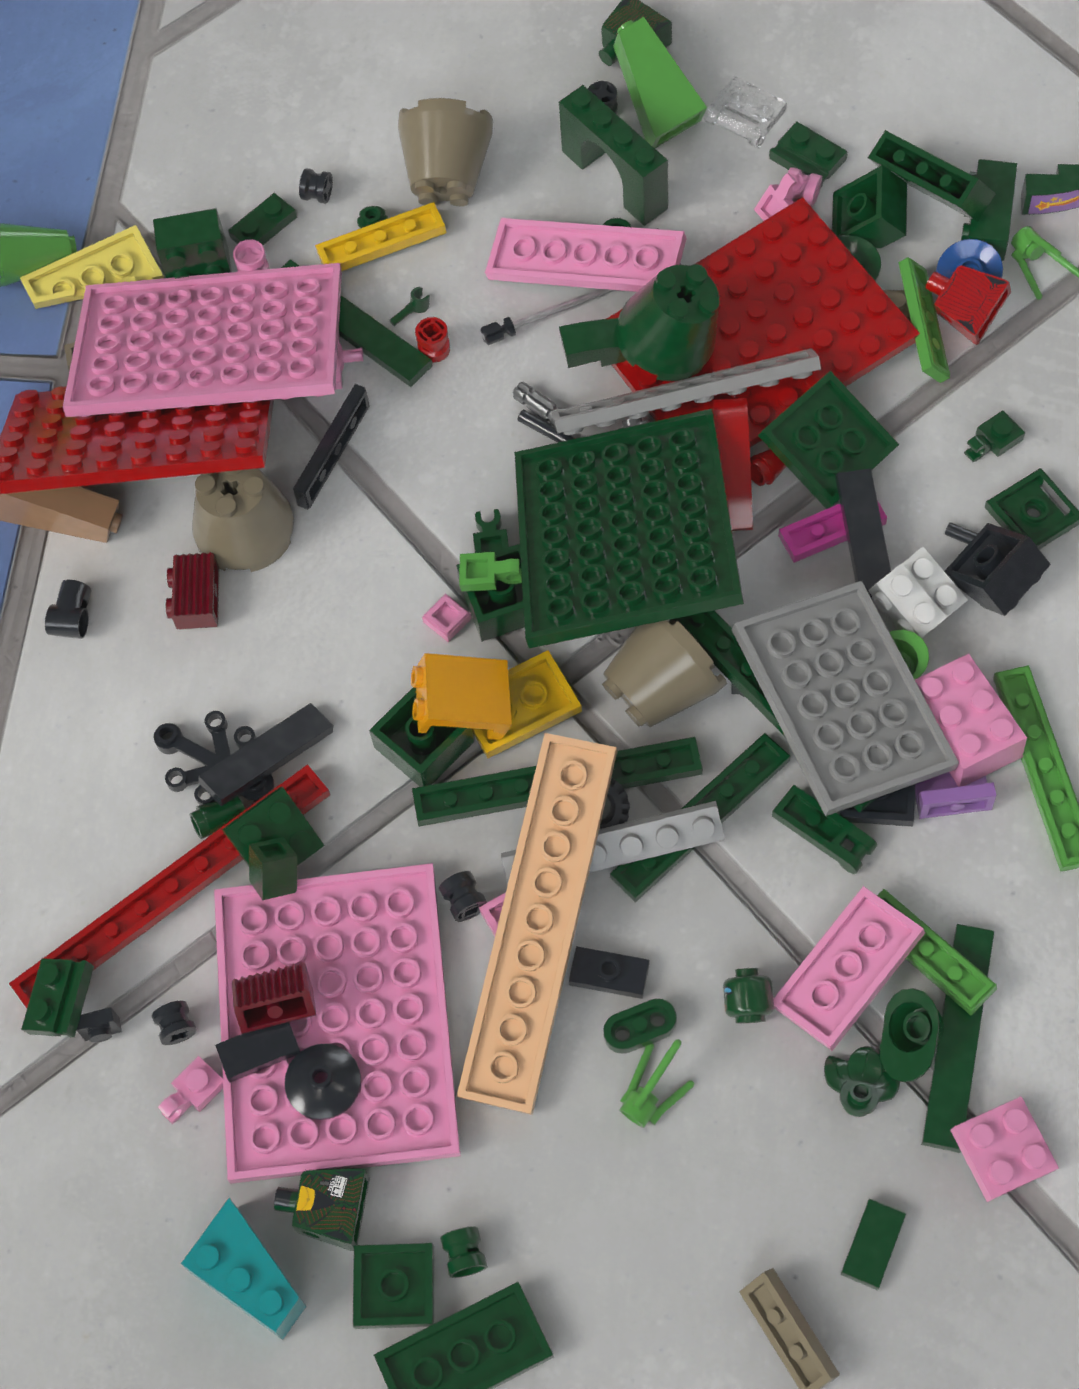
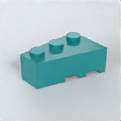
M228 1198L181 1262V1265L196 1278L283 1340L307 1306L238 1207Z

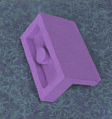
M947 772L916 783L915 800L919 819L992 810L997 796L994 782L987 783L986 776L965 786L958 787L951 774Z

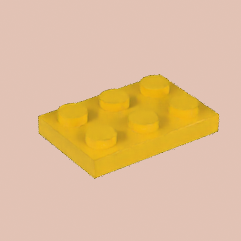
M549 650L508 669L512 726L501 740L488 739L487 729L472 728V732L487 759L582 712V705Z

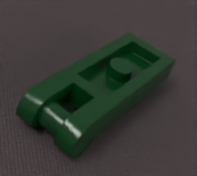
M796 785L790 788L772 811L773 818L836 860L843 869L851 874L858 872L863 865L861 860L866 854L871 855L877 847L876 841L871 836L837 813L825 816L818 801ZM846 839L854 844L851 851L841 846Z

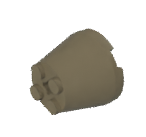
M450 98L418 100V107L409 110L402 108L398 116V131L411 192L418 197V202L422 205L432 202L436 205L437 201H450V204L453 206L468 205L469 198L474 194L493 134V118L491 114L485 109L478 112L466 108V101Z
M259 468L201 474L196 478L192 533L201 554L214 553L219 569L223 571L227 568L232 570L250 569L251 572L271 565L285 553L291 543L290 538L294 525L293 512L285 495Z
M671 619L670 621L665 620L636 626L603 673L607 680L602 683V686L613 699L616 700L621 697L629 706L625 710L626 714L638 727H642L644 724L652 727L715 695L727 685V681L721 673L718 676L713 674L711 670L715 668L713 665L714 661L679 621L676 622L674 619Z

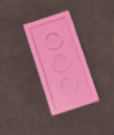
M863 886L773 998L774 1008L829 1050L833 1051L924 936V928Z

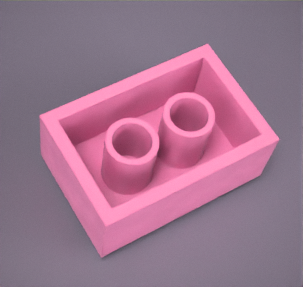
M970 654L964 655L915 679L959 762L957 768L949 772L958 787L970 784L1023 757L1027 740L1026 735Z

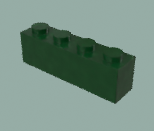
M886 130L868 156V159L878 167L881 165L885 166L907 182V185L976 222L979 221L996 194L980 179Z

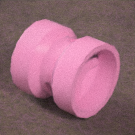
M790 167L788 173L793 178L797 173H800L807 180L805 188L795 195L792 200H799L803 197L813 207L820 192L822 176L814 173L806 175L800 169Z
M251 239L244 240L235 246L233 258L237 266V272L269 269L265 250L261 243Z

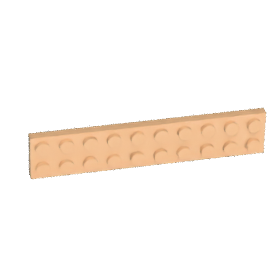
M544 733L456 1096L458 1098L533 1115L615 764L616 747Z

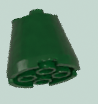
M698 264L667 267L660 271L625 303L616 323V339L621 353L633 367L637 364L645 371L657 375L658 380L680 381L696 375L708 362L716 342L719 293L715 283L707 275L706 269Z

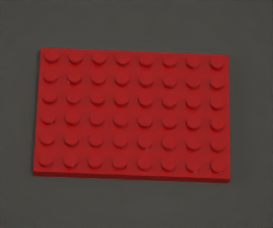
M802 197L695 263L704 267L707 275L715 283L719 293L716 342L713 353L702 370L692 377L811 348L819 356L821 369L812 371L811 376L802 379H794L791 376L779 379L780 382L773 386L761 387L758 384L747 387V390L740 394L728 395L725 392L714 395V399L708 402L696 403L693 400L681 403L682 406L675 410L663 411L660 408L648 412L655 421L712 409L714 415L713 400L747 398L751 448L762 441L758 435L764 428L829 371L847 387L916 343L915 338L920 333ZM621 310L606 319L619 318ZM628 361L612 364V367L632 392L676 382L658 380L657 375L645 371L637 364L633 367Z
M67 386L57 387L45 392L31 389L15 395L0 435V494L265 468L274 399L226 403L223 405L191 406L189 408L157 409L155 411H133L121 414H98L87 417H66L63 402Z

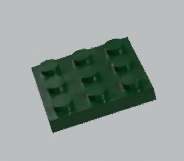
M831 371L823 376L758 435L826 509L839 501L835 479L837 473L870 468L872 471L899 446L898 442Z

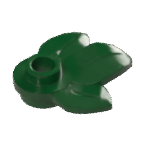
M870 1046L856 1049L851 1054L849 1061L830 1055L825 1060L824 1077L826 1083L840 1094V1102L843 1108L852 1116L862 1117L870 1114L876 1109L879 1102L889 1101L898 1093L900 1081L891 1078L886 1072H883L880 1055ZM854 1093H860L864 1095L865 1098H858L854 1095Z

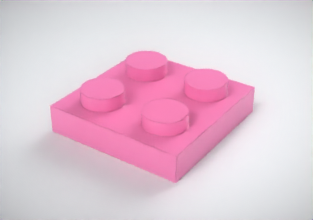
M1022 1096L950 1129L987 1202L1059 1169Z

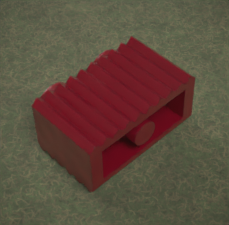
M214 553L175 554L173 556V567L167 568V584L169 588H172V598H166V615L168 619L172 618L176 629L218 627L220 569Z
M300 962L299 965L294 963L292 966L286 965L283 969L278 967L276 971L271 969L269 973L263 971L262 974L248 975L247 978L241 977L240 980L234 978L232 981L234 1012L242 1034L317 1015L313 987L306 964Z

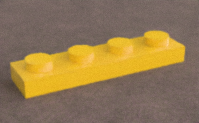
M432 202L319 243L315 247L322 264L340 263L341 271L445 234L446 228L435 203Z

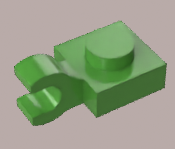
M495 552L460 554L459 586L461 592L496 590V580L508 584L522 583L519 559L497 561Z

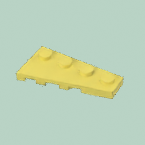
M134 225L20 277V280L35 309L83 299L86 285L162 279L164 276L137 226Z

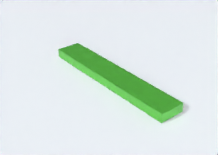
M1027 665L994 673L993 680L999 697L1027 737L1021 760L1060 872L1079 868V804L1030 667Z

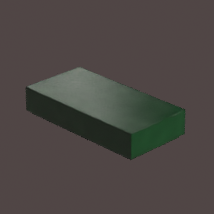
M868 1199L840 1275L878 1291L906 1213Z

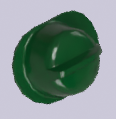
M914 988L903 989L894 994L886 1006L880 1044V1061L884 1071L891 1078L901 1082L915 1081L927 1072L932 1065L936 1046L943 1037V1018L933 1000L925 992Z

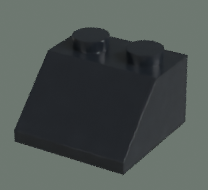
M987 523L944 572L959 589L982 607L1006 616L1010 610L1017 606L1019 600L1032 585L1040 580L1042 574L1051 564L1029 536Z

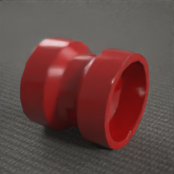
M436 317L422 319L415 328L418 350L429 357L432 363L440 362L450 352L447 325L443 320Z

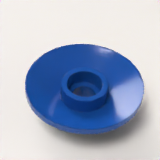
M966 239L952 244L941 255L936 272L949 279L959 265L998 278H1002L1003 275L1002 260L998 252L990 244L977 239Z

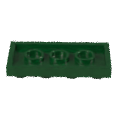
M516 1282L374 1354V1358L388 1389H494L554 1358V1355L519 1282Z

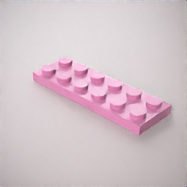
M501 218L485 274L488 280L638 292L663 269L673 265H680L687 238L684 231Z

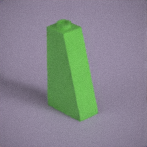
M642 17L635 22L632 20L627 21L617 30L618 34L613 47L644 138L654 148H657L700 122L707 106L649 23Z

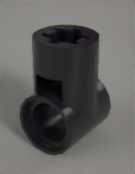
M63 580L61 582L56 605H50L46 612L45 631L48 635L77 639L85 637L89 621L86 608L92 592L87 584L77 580Z

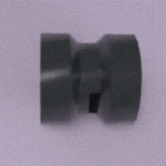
M470 871L458 872L448 877L439 886V891L444 900L450 901V912L457 922H463L480 914L479 907L487 903L483 893L477 892L475 889L476 880Z

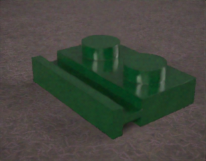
M796 121L780 138L777 146L769 150V159L787 170L793 167L800 169L806 175L812 173L821 175L822 187L823 182L829 179L847 160L848 151Z
M41 958L21 1030L29 1035L58 1037L67 1035L68 1037L75 1038L94 965L83 960L75 962L73 960Z

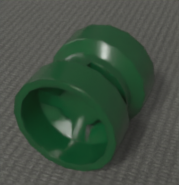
M478 1227L459 1228L447 1232L440 1237L442 1248L449 1256L447 1269L450 1278L470 1276L487 1268L485 1255L480 1252L478 1246L481 1241Z

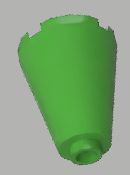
M0 223V287L21 281L20 277L77 252L74 235L68 236L67 230Z

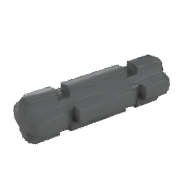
M520 382L513 390V398L523 405L527 404L526 407L545 421L551 420L550 424L554 425L551 412L563 408H556V403L537 390L532 391L533 387L527 383Z

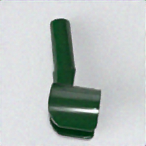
M416 287L411 290L410 303L389 320L393 326L413 312L424 313L428 310L430 295L420 299L422 297V287Z

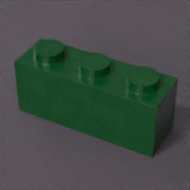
M979 159L976 172L970 171V174L980 179L996 194L978 222L970 219L969 223H963L961 240L977 239L990 244L998 252L1001 260L1004 261L1009 241L1017 163Z

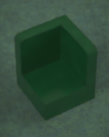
M284 837L249 844V880L262 900L292 894L297 891V855Z

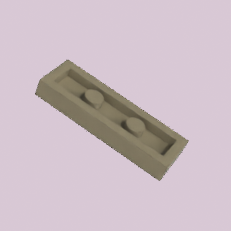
M774 1268L764 1271L739 1291L799 1389H822L840 1376V1373Z

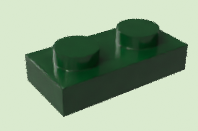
M273 193L228 230L229 236L237 244L244 240L252 239L258 241L263 246L297 218L296 210L276 193Z

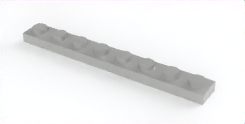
M811 348L551 412L557 433L563 432L565 435L577 434L583 431V427L596 424L597 427H605L614 424L616 419L627 416L630 419H638L649 414L648 411L660 408L663 411H671L682 406L681 403L694 400L696 403H703L714 399V395L725 392L728 395H736L745 392L747 387L758 384L761 387H769L780 382L779 379L791 376L794 379L806 378L812 375V371L821 369L819 356Z

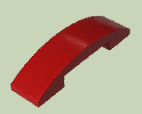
M747 398L713 400L714 422L732 531L753 530Z

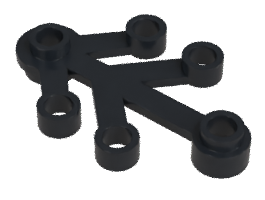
M211 711L204 720L207 730L212 734L216 754L185 738L180 728L173 723L162 724L155 730L153 738L160 752L170 755L179 751L205 765L204 767L188 771L177 767L168 770L165 775V782L171 791L180 792L187 786L198 784L199 775L231 755L226 735L228 723L222 712ZM213 720H222L220 725L216 727L210 726ZM248 726L239 727L234 733V740L239 749L257 738L254 730ZM173 732L171 738L162 739L164 734ZM246 734L251 735V738H250L249 741H247V742H241V741H240V738H241L243 735H246ZM272 774L262 779L258 786L250 787L238 795V797L243 796L249 801L257 802L274 789ZM175 776H182V780L179 783H171ZM201 785L195 789L194 796L199 805L216 802L212 796L207 800L200 799L201 795L207 792Z

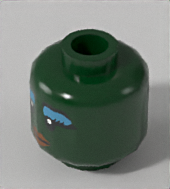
M758 968L736 969V977L728 978L723 983L726 1014L735 1018L736 1024L766 1022L765 1016L770 1015L774 1011L771 979L767 976L758 975Z

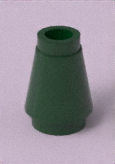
M237 796L222 807L217 802L196 806V810L189 813L198 837L203 839L209 837L242 813L245 808Z

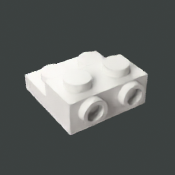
M921 547L868 590L872 595V601L880 611L887 613L895 622L896 630L911 631L921 638L968 601L924 547Z

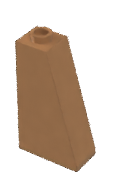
M79 486L0 494V521L107 543L111 532L117 534L123 518V514L118 513L119 500Z

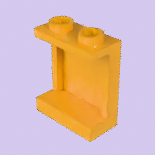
M424 653L418 665L413 666L411 686L416 688V699L413 703L412 715L414 720H418L419 733H427L431 726L487 729L488 739L501 740L512 726L507 660Z

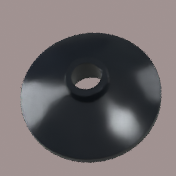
M316 1044L302 1050L289 1064L285 1074V1092L291 1105L300 1114L317 1120L331 1119L347 1111L355 1102L361 1087L360 1069L353 1056L345 1049L332 1044ZM319 1072H325L328 1075L323 1083L314 1082V1077Z

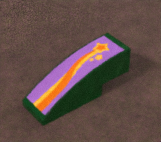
M1058 164L1056 174L1025 175L1021 192L1022 215L1062 212L1079 207V164Z

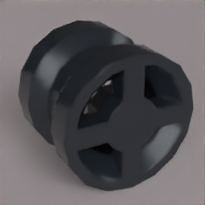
M597 81L591 84L588 89L602 102H606L604 104L617 114L618 94L616 87L608 81Z
M305 168L299 182L300 199L308 201L313 198L317 199L319 203H328L333 186L331 172L323 171L319 174L315 173L313 169Z
M186 1001L167 1003L152 1013L151 1016L154 1024L158 1025L161 1030L159 1038L162 1045L181 1043L191 1038L197 1032L194 1021L189 1020L187 1016L190 1010Z

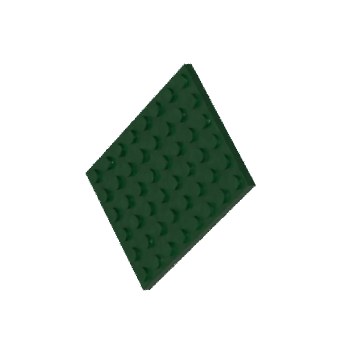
M712 409L514 452L525 639L529 649L744 604Z

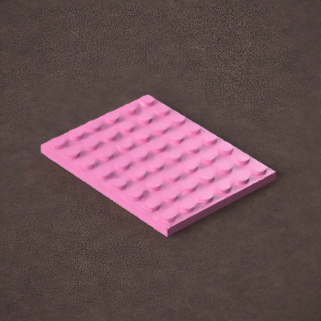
M340 263L196 275L178 279L162 278L86 285L63 402L65 416L87 417L98 414H121L133 411H155L157 409L189 408L191 406L223 405L226 403L256 402L272 399L286 400L296 397H320L335 394L342 280Z
M433 863L297 879V891L295 893L262 900L252 885L214 889L221 1042L242 1034L233 1006L232 981L234 978L240 980L241 977L247 978L248 975L262 974L263 971L269 973L271 969L276 971L278 967L283 969L286 965L292 966L293 963L299 965L300 962L306 964L313 987L317 1015L290 1022L300 1051L316 1044L339 1046L353 1056L361 1073L360 1091L352 1106L337 1117L317 1120L300 1114L287 1098L284 1086L285 1074L294 1057L233 1082L228 1081L222 1066L227 1177L229 1183L300 1176L305 1170L359 1169L460 1157ZM317 1073L314 1077V1082H325L328 1076L327 1073Z

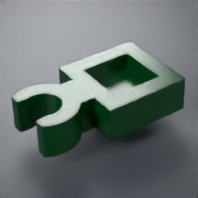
M494 509V519L490 522H484L481 512H476L475 522L480 532L473 533L475 553L496 552L508 548L507 529H500L502 524L500 511Z

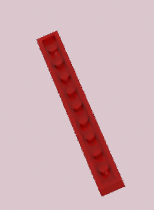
M307 764L44 958L73 960L75 962L88 961L94 965L93 970H95L243 860L222 831L223 828L280 786L286 790L303 815L329 797V789ZM41 960L9 983L26 1008L28 1007Z

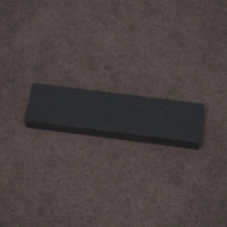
M354 384L293 487L299 507L307 510L311 508L369 409L370 405L365 387Z
M870 468L837 473L835 479L855 583L862 581L872 599V595L868 590L889 574L891 568Z
M309 703L199 775V784L222 807L333 733L334 725L312 703Z

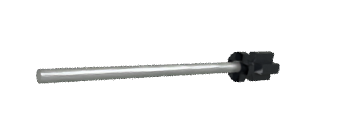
M597 289L512 322L510 317L503 319L502 326L497 322L488 324L480 329L483 341L487 345H491L504 340V333L512 337L516 335L515 328L613 290Z

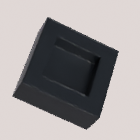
M112 1007L82 1014L76 1031L85 1041L97 1043L109 1040L112 1034L120 1033L122 1029L120 1018Z

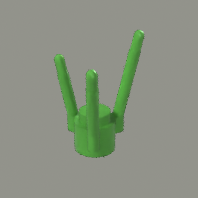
M1031 226L1023 227L1012 238L1011 245L1016 250L1011 256L1018 262L1036 299H1042V294L1025 259L1036 260L1045 252L1079 278V269L1061 256V252L1044 240Z
M676 1039L645 1087L638 1088L654 1044L646 1046L628 1090L620 1100L623 1105L619 1111L630 1121L642 1128L648 1122L656 1125L662 1114L694 1086L693 1081H688L658 1107L655 1106L658 1098L651 1092L681 1046L682 1042L680 1039Z

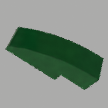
M618 318L585 321L560 326V338L568 368L600 361L601 367L627 361L621 353L616 339V323Z

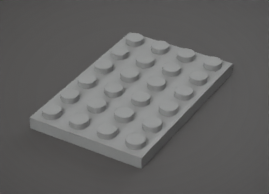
M862 581L734 623L732 632L825 816L950 772L959 765L954 752Z

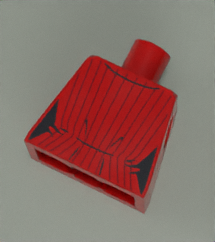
M962 265L956 268L950 279L936 271L933 272L925 287L927 290L938 295L934 304L936 313L976 345L979 344L1011 293L1010 283L1007 280Z

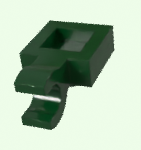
M1002 410L977 427L975 436L967 442L970 448L964 454L972 462H976L989 451H992L999 457L1023 441L1025 432Z

